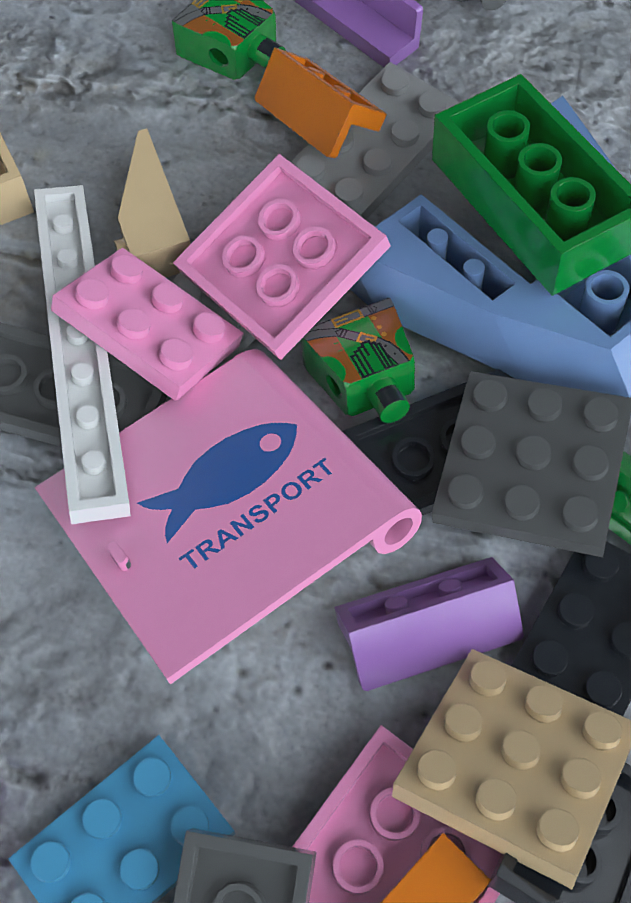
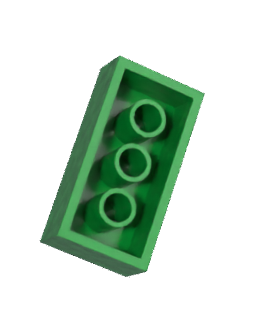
M522 74L434 115L432 161L551 296L631 255V184Z

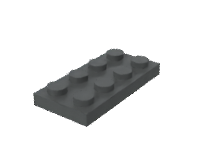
M0 322V430L62 447L50 335ZM107 352L118 429L121 432L164 404L168 395Z

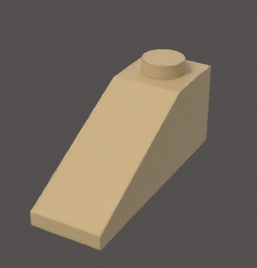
M146 128L137 132L118 214L122 238L114 240L117 251L123 247L166 278L180 273L173 262L191 243L150 134Z

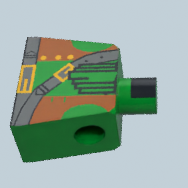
M194 0L172 20L176 54L181 58L232 80L242 78L256 64L266 69L274 47L286 51L283 46L276 42V14L273 8L263 0Z
M390 297L314 325L300 340L304 367L345 415L355 416L374 408L384 423L395 422L406 415L410 404L405 396L411 394L415 389V361Z

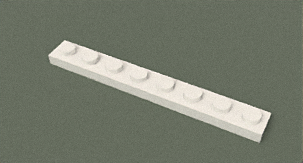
M83 185L34 189L71 524L131 516L108 353L51 311L53 295L95 267Z

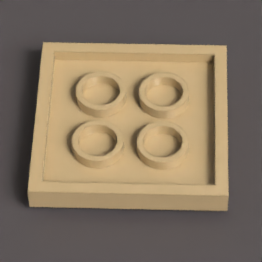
M471 649L393 783L392 797L502 854L508 853L516 858L519 863L573 889L631 750V720Z

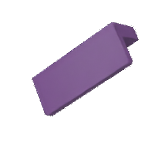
M295 0L296 3L382 67H385L389 62L397 65L419 48L423 7L415 0Z
M493 557L334 607L339 628L351 648L358 681L364 691L466 659L471 649L484 653L520 641L524 636L514 579Z

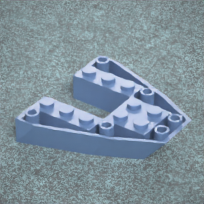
M562 95L551 104L614 167ZM422 194L375 226L387 236L391 247L350 288L367 305L390 297L403 327L496 370L499 369L515 379L631 398V255L551 296L538 280L530 284Z

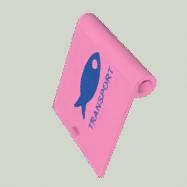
M258 349L239 353L233 359L202 378L177 401L171 398L119 432L131 516L71 524L64 469L34 487L170 684L368 542L378 553L387 554L394 552L404 546L414 536L422 522L420 510L263 351ZM128 560H129V562L131 563V566H130L129 569H128V568L126 567V565H125V564H127Z

